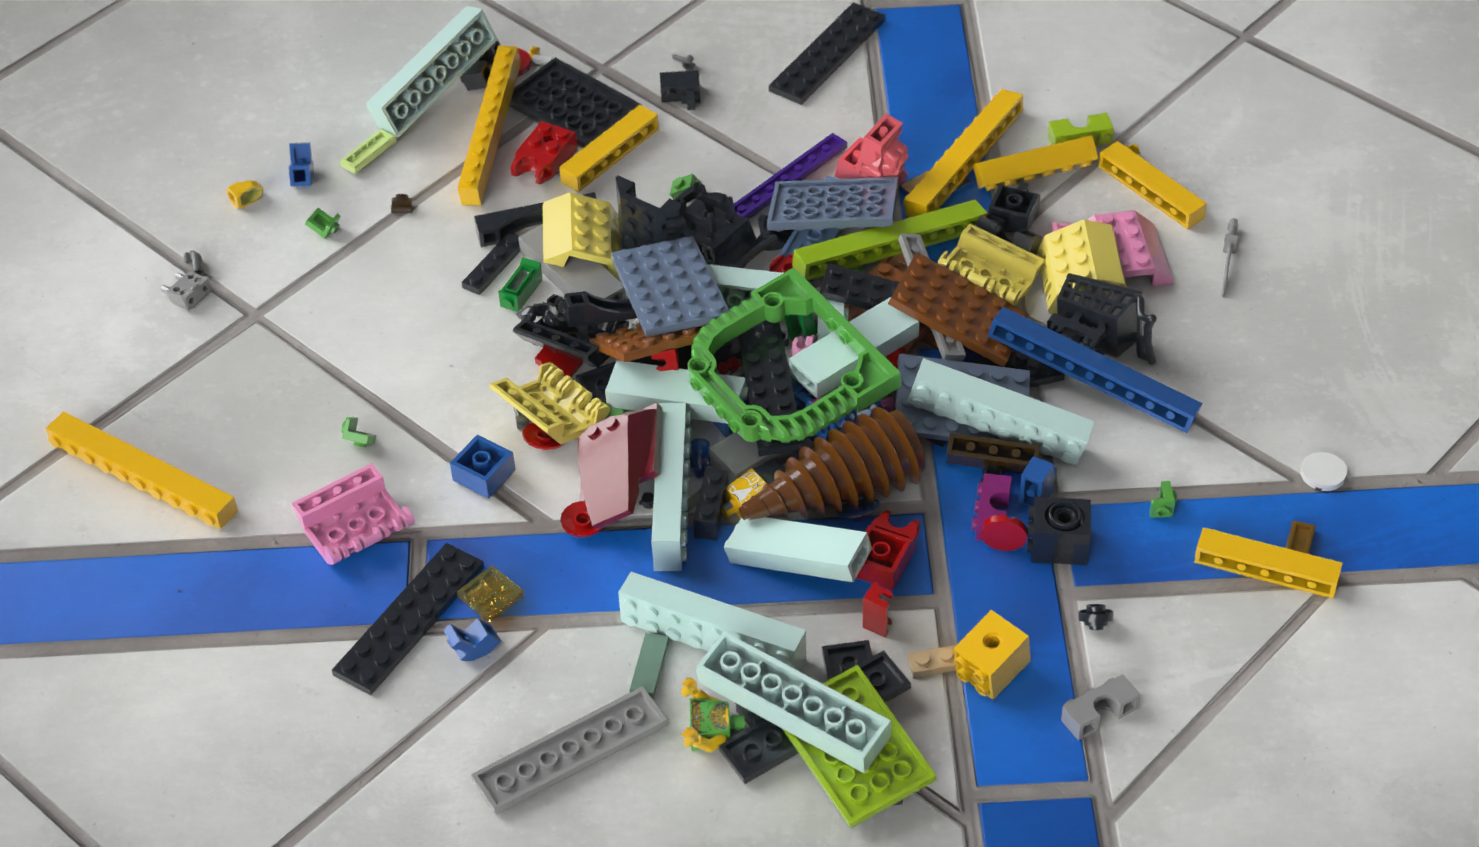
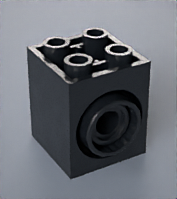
M1034 497V506H1029V520L1032 521H1028L1027 528L1028 538H1032L1027 539V553H1031V562L1087 565L1091 538V500Z

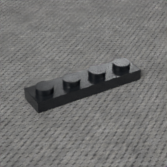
M508 232L462 281V288L480 295L519 254V235Z

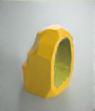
M246 180L241 183L236 182L227 187L226 193L230 202L236 208H243L261 197L263 186L256 181Z

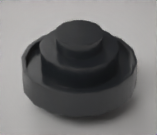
M1088 604L1086 609L1078 611V619L1084 622V625L1089 626V630H1103V626L1108 625L1109 621L1114 620V611L1106 609L1104 604Z

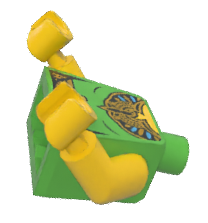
M686 678L682 682L684 687L681 689V694L685 697L692 695V698H690V727H687L681 734L682 737H686L683 741L686 747L691 746V751L704 750L712 753L719 749L720 744L730 738V730H745L744 715L730 716L729 703L727 701L719 700L697 688V683L693 678Z

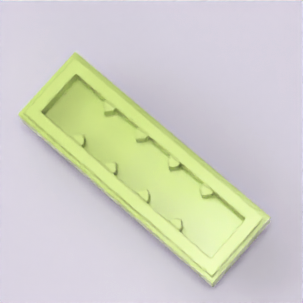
M380 129L340 160L341 167L354 174L358 173L396 142V137Z

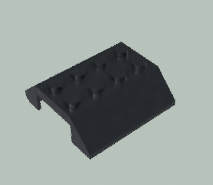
M619 175L615 177L620 239L623 249L683 238L682 223L680 222L682 219L681 204L669 198L659 208L636 198L634 182Z
M552 294L547 299V302H552L558 309L564 311L563 297ZM542 317L536 323L523 319L513 328V332L524 341L530 342L533 345L546 348L552 352L598 368L610 356L600 352L599 346L590 343L589 339L596 338V335L599 333L608 332L611 334L615 333L618 328H629V321L608 322L605 331L602 330L604 323L570 327L569 330L565 331L563 329L554 330L544 324Z

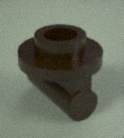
M396 194V197L392 198L391 213H412V199L408 198L407 194Z

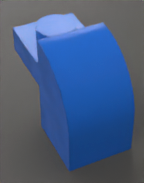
M311 142L290 143V187L311 186L314 177Z
M479 618L465 631L451 624L443 630L448 637L447 643L456 651L462 661L468 662L479 659L489 654L502 642L493 626Z

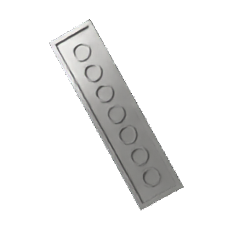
M642 686L472 773L471 778L494 814L497 815L668 725V719Z

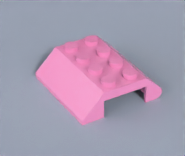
M1135 210L1097 214L1088 219L1112 225L1124 277L1149 275L1152 286L1173 284L1174 281L1154 223Z
M372 463L291 503L306 536L326 563L331 565L341 561L342 558L349 557L353 552H359L363 548L379 542L383 538L390 536L392 532L404 529L403 527H408L415 523V519L409 509L403 506L402 511L387 492L383 476Z

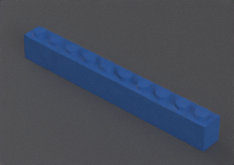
M1002 307L993 319L987 335L1185 433H1188L1203 404L1005 307Z

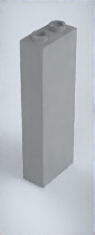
M543 224L518 237L520 252L527 259L540 262L542 273L562 293L586 291L594 296L605 299H626V291L623 284L600 263L572 256L568 257L564 267L543 263Z

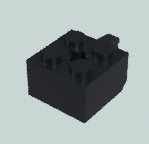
M1021 181L1017 189L999 185L988 207V213L1006 220L1004 230L1014 233L1022 229L1030 230L1039 211L1040 194L1029 192V183Z

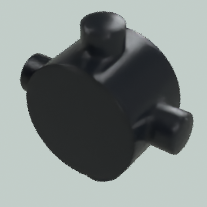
M645 492L641 497L642 500L639 501V505L646 509H652L654 494Z

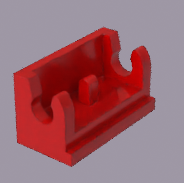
M678 348L651 355L652 359L666 362L664 366H657L656 370H679Z
M874 582L863 597L862 628L886 638L889 633L887 625H892V620L888 617L889 603L881 600V596L892 599L893 594L891 591L879 586V583Z

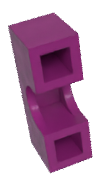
M984 473L983 482L978 483L977 496H981V498L976 499L974 513H978V517L973 516L972 530L976 531L975 540L983 541L981 538V528L986 519L995 515H1006L1007 511L995 508L1008 509L1012 476Z

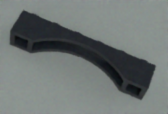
M595 192L583 194L584 196L597 199ZM544 202L474 216L480 247L498 244L508 232L516 233L527 227L543 224Z
M586 291L564 294V316L568 327L637 319L629 299H605L594 296Z

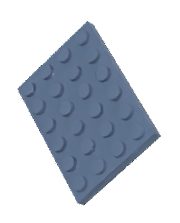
M898 177L776 182L767 219V230L779 232L793 229L802 231L804 229L823 230L825 228L845 229L847 227L866 228L872 226L884 228L893 226L899 185Z
M693 236L611 252L613 264L646 337L707 325L710 320L719 318L720 314L729 312Z
M899 354L897 369L901 374V387L896 389L895 410H899L907 417L920 438L949 441L950 433L1003 440L991 433L981 432L972 426L957 423L953 419L938 416L934 412L923 408H916L912 404L907 403L923 358L1022 395L1030 396L1029 370Z

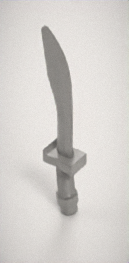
M1236 218L1229 220L1228 234H1225L1223 252H1227L1221 291L1222 297H1224L1231 253L1235 254L1238 239V235H1236L1238 220Z

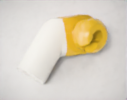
M531 46L529 49V55L535 64L545 65L553 59V56L541 55L539 47Z

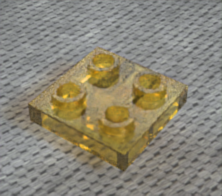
M492 565L459 589L457 595L459 599L489 623L524 597V592Z

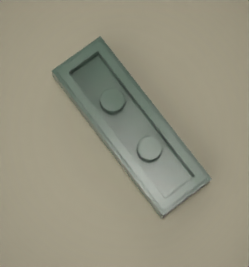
M645 633L630 692L643 686L650 697L654 698L669 643V636Z

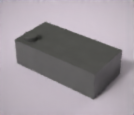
M736 432L709 447L710 466L715 470L728 471V482L730 485L751 468L755 471L757 467L771 459H774L780 465H784L787 459L791 457V452L759 457L757 443L744 440Z

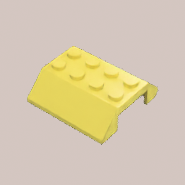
M571 192L544 202L543 263L564 267L568 257L572 256L605 264L606 269L616 279H619L620 277L611 259V252L621 250L620 234L618 232L620 229L619 215L611 203Z
M1084 219L1045 235L1040 243L1037 256L1045 259L1040 273L1044 293L1047 296L1046 303L1049 314H1057V297L1068 273L1126 287L1116 238L1111 224ZM1081 285L1079 290L1084 291L1087 286Z
M969 224L961 233L956 248L947 258L948 251H945L937 264L946 267L949 271L959 276L965 277L972 284L983 287L987 292L1001 297L1006 302L1016 306L1031 288L1045 259Z
M552 362L540 365L538 380L517 386L506 377L490 383L489 386L506 402L560 444L579 438L589 426L603 421L610 412L608 405L601 402L597 397L592 399V393L570 376L565 375L563 377L564 372Z

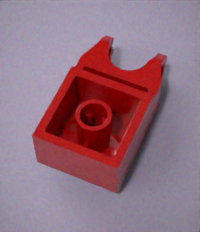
M541 121L517 149L510 167L511 175L516 177L525 172L534 171L536 172L534 175L536 178L535 183L539 185L553 178L555 174L560 173L559 167L577 152L576 132Z
M885 510L873 520L872 524L865 531L867 532L872 550L856 578L872 584L876 582L881 587L894 590L916 550V539L920 531L921 521L914 520L906 527L897 528L890 524L891 511Z

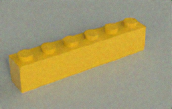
M642 105L630 111L629 114L617 121L611 128L604 131L598 138L590 142L589 145L559 167L561 183L580 192L658 131V114Z
M1091 135L979 162L973 165L978 188H986V191L997 189V185L1002 183L1005 186L1017 184L1016 180L1024 179V182L1036 179L1035 175L1039 174L1047 177L1054 175L1056 170L1061 169L1062 173L1074 170L1073 166L1080 165L1081 168L1093 165L1092 162L1098 159L1093 136Z
M1117 141L1100 152L1099 168L1187 230L1205 219L1207 207L1205 201L1138 156L1128 147Z
M1204 527L1198 541L1194 563L1333 599L1343 564L1332 559Z

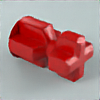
M733 356L725 361L726 364L723 362L719 363L717 370L719 374L724 375L728 372L727 369L732 371L738 368L740 364L738 359Z

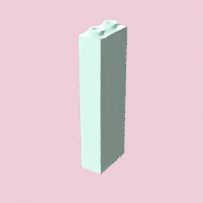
M891 297L850 321L884 357L919 336V321L888 305ZM833 331L790 357L789 373L810 393L819 398L839 386L843 374L855 370L858 355L847 344L844 345L839 336Z
M616 361L605 390L606 403L609 407L636 411L656 402L658 404L686 403V412H691V419L728 424L724 418L721 419L717 415L712 405L706 404L699 391L696 392L692 389L689 383L688 370L658 371L656 370V365ZM718 374L743 402L748 400L749 387H746V378Z
M763 517L750 521L741 518L729 539L726 540L724 550L729 562L733 564L854 582L872 547L867 532Z

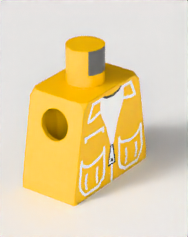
M752 468L725 489L726 503L722 504L721 512L726 518L734 513L742 518L739 513V507H742L744 502L763 489L764 484H767Z

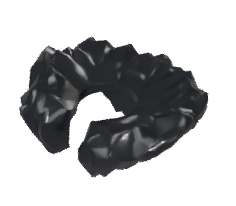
M552 302L536 303L533 306L528 305L525 309L522 308L516 313V316L521 321L523 319L535 321L537 316L543 317L544 324L554 330L563 329L566 331L570 329L565 319L564 311L558 309Z

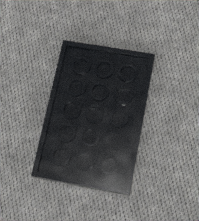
M555 57L514 87L509 107L538 123L543 121L576 132L577 145L585 148L604 131H607L617 121L642 104Z

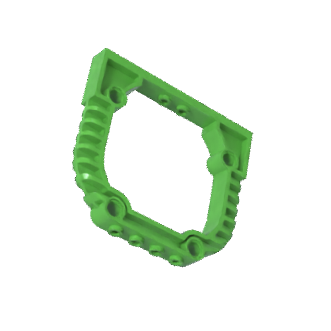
M795 268L788 270L752 291L751 299L742 301L741 305L732 307L729 312L720 314L719 318L709 321V324L703 326L693 340L692 358L688 362L689 383L692 389L696 392L699 391L706 404L712 405L717 415L728 422L730 429L734 433L737 432L748 442H756L760 439L771 442V439L780 440L782 443H789L790 440H804L805 437L814 436L821 429L827 428L829 424L839 421V418L847 416L852 410L859 413L901 387L900 371ZM812 312H815L826 323L827 328L831 332L834 331L839 336L844 345L847 344L858 355L855 370L842 375V386L803 410L790 415L771 416L760 406L746 405L718 376L717 363L714 358L715 352L726 342L765 320L775 323L781 321L785 315L807 316Z

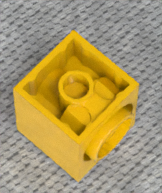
M990 610L953 648L957 677L965 683L969 682L982 696L987 695L992 700L1031 661L1029 636L993 610Z

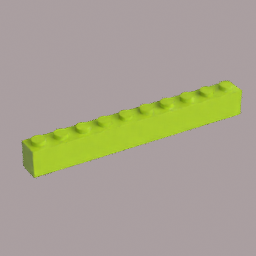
M971 200L893 222V226L884 228L874 227L794 250L792 267L806 280L824 276L828 263L849 269L903 253L898 241L900 234L920 235L924 246H931L959 238L969 224L976 226L979 215L986 214L987 212L976 200Z

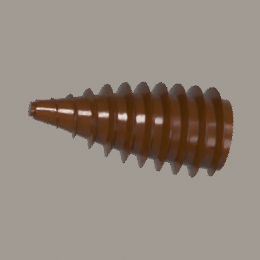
M875 407L872 409L870 417L860 414L855 424L850 421L844 422L841 432L836 429L829 430L826 440L817 437L813 441L812 449L802 447L799 451L798 460L792 457L788 458L785 472L777 470L774 473V481L770 484H764L763 489L744 502L742 507H739V513L743 520L748 519L750 521L768 516L771 518L773 515L785 514L788 518L789 513L800 512L804 518H807V510L815 509L820 516L824 517L825 506L831 505L837 513H841L842 502L845 501L854 509L858 508V497L861 496L868 503H873L875 491L888 498L891 485L898 491L903 492L905 490V479L918 484L920 482V473L925 469V458L919 438L913 426L902 412L893 410L888 413L880 407Z

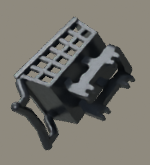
M697 181L693 184V187H689L675 199V201L681 204L682 219L680 222L682 223L683 237H694L708 265L745 268L759 253L778 242L776 235L764 232L756 238L749 219L735 214L733 198L731 196L727 198V195L723 194L721 198L707 193L705 185L701 184L699 186ZM693 199H696L694 202H692V203L687 207L686 204H687L688 202H690V201L693 200Z
M1068 273L1057 297V314L1053 313L1047 320V328L1066 335L1079 344L1082 342L1083 346L1089 345L1090 349L1104 356L1107 353L1118 358L1136 343L1137 356L1147 361L1150 365L1156 363L1152 345V328L1157 317L1154 314H1145V299L1142 297V291ZM1081 285L1087 286L1084 292L1079 290ZM1092 288L1097 289L1094 295L1089 293ZM1103 290L1108 291V294L1105 296V298L1100 297ZM1114 293L1120 294L1116 301L1110 300ZM1075 295L1080 297L1078 301L1073 300ZM1126 296L1132 297L1127 304L1121 303ZM1085 299L1090 300L1087 305L1083 304ZM1095 302L1100 303L1097 309L1093 307ZM1106 305L1111 306L1107 312L1102 311ZM1116 308L1122 309L1117 315L1112 314ZM1142 321L1145 322V324H1144V326H1143V335H1142Z

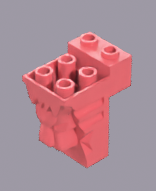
M886 113L864 136V139L859 137L838 159L834 176L838 179L898 177L899 185H901L908 178L907 171L904 169V163L909 156L907 154V146L898 140L902 132L903 123Z

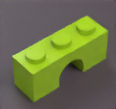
M1107 113L1088 115L1087 126L1085 127L1073 126L1068 118L1049 121L1048 139L1051 145L1091 135L1093 136L1095 146L1111 144L1113 141L1114 127Z

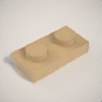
M955 646L908 653L907 660L913 678L956 671L953 652Z

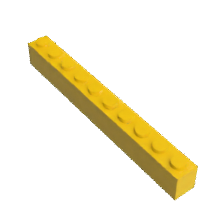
M498 46L457 187L461 205H482L521 65L517 46Z
M1001 89L997 95L993 96L991 102L974 118L969 127L965 128L962 135L945 151L940 160L935 162L933 168L915 185L911 193L906 195L903 202L905 216L914 217L938 210L973 170V165L980 162L1023 112V94Z
M64 411L46 427L49 437L48 441L52 446L67 451L71 456L83 459L87 464L99 467L105 473L117 476L119 480L134 485L138 490L150 493L156 499L168 502L174 508L178 507L184 510L188 515L203 520L209 526L213 525L221 529L238 512L234 496Z

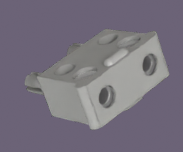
M192 271L185 275L178 272L175 275L178 281L173 286L163 285L161 287V291L169 295L172 303L185 308L186 311L190 310L212 290L208 276L204 277Z

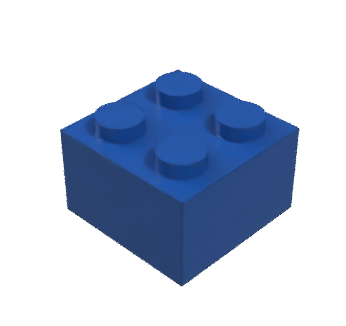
M478 434L450 462L452 480L488 499L516 470L512 451Z

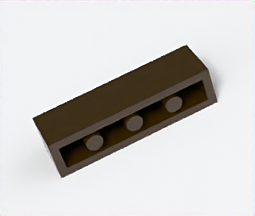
M950 433L946 463L983 469L994 465L1000 467L1004 472L1022 474L1033 456L1039 458L1040 446Z

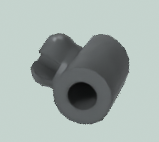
M191 250L183 254L185 263L192 262L194 273L202 274L204 272L202 257L198 252Z

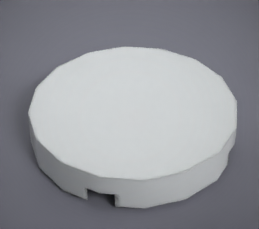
M1327 452L1312 453L1305 457L1302 462L1301 477L1307 485L1314 489L1318 487L1322 488L1321 491L1336 490L1345 482L1347 467L1344 461L1334 454Z

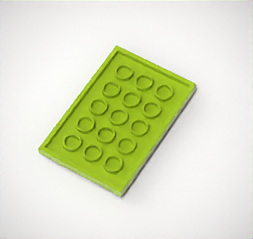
M858 665L823 683V685L891 721V737L865 774L784 730L850 829L937 780V775Z

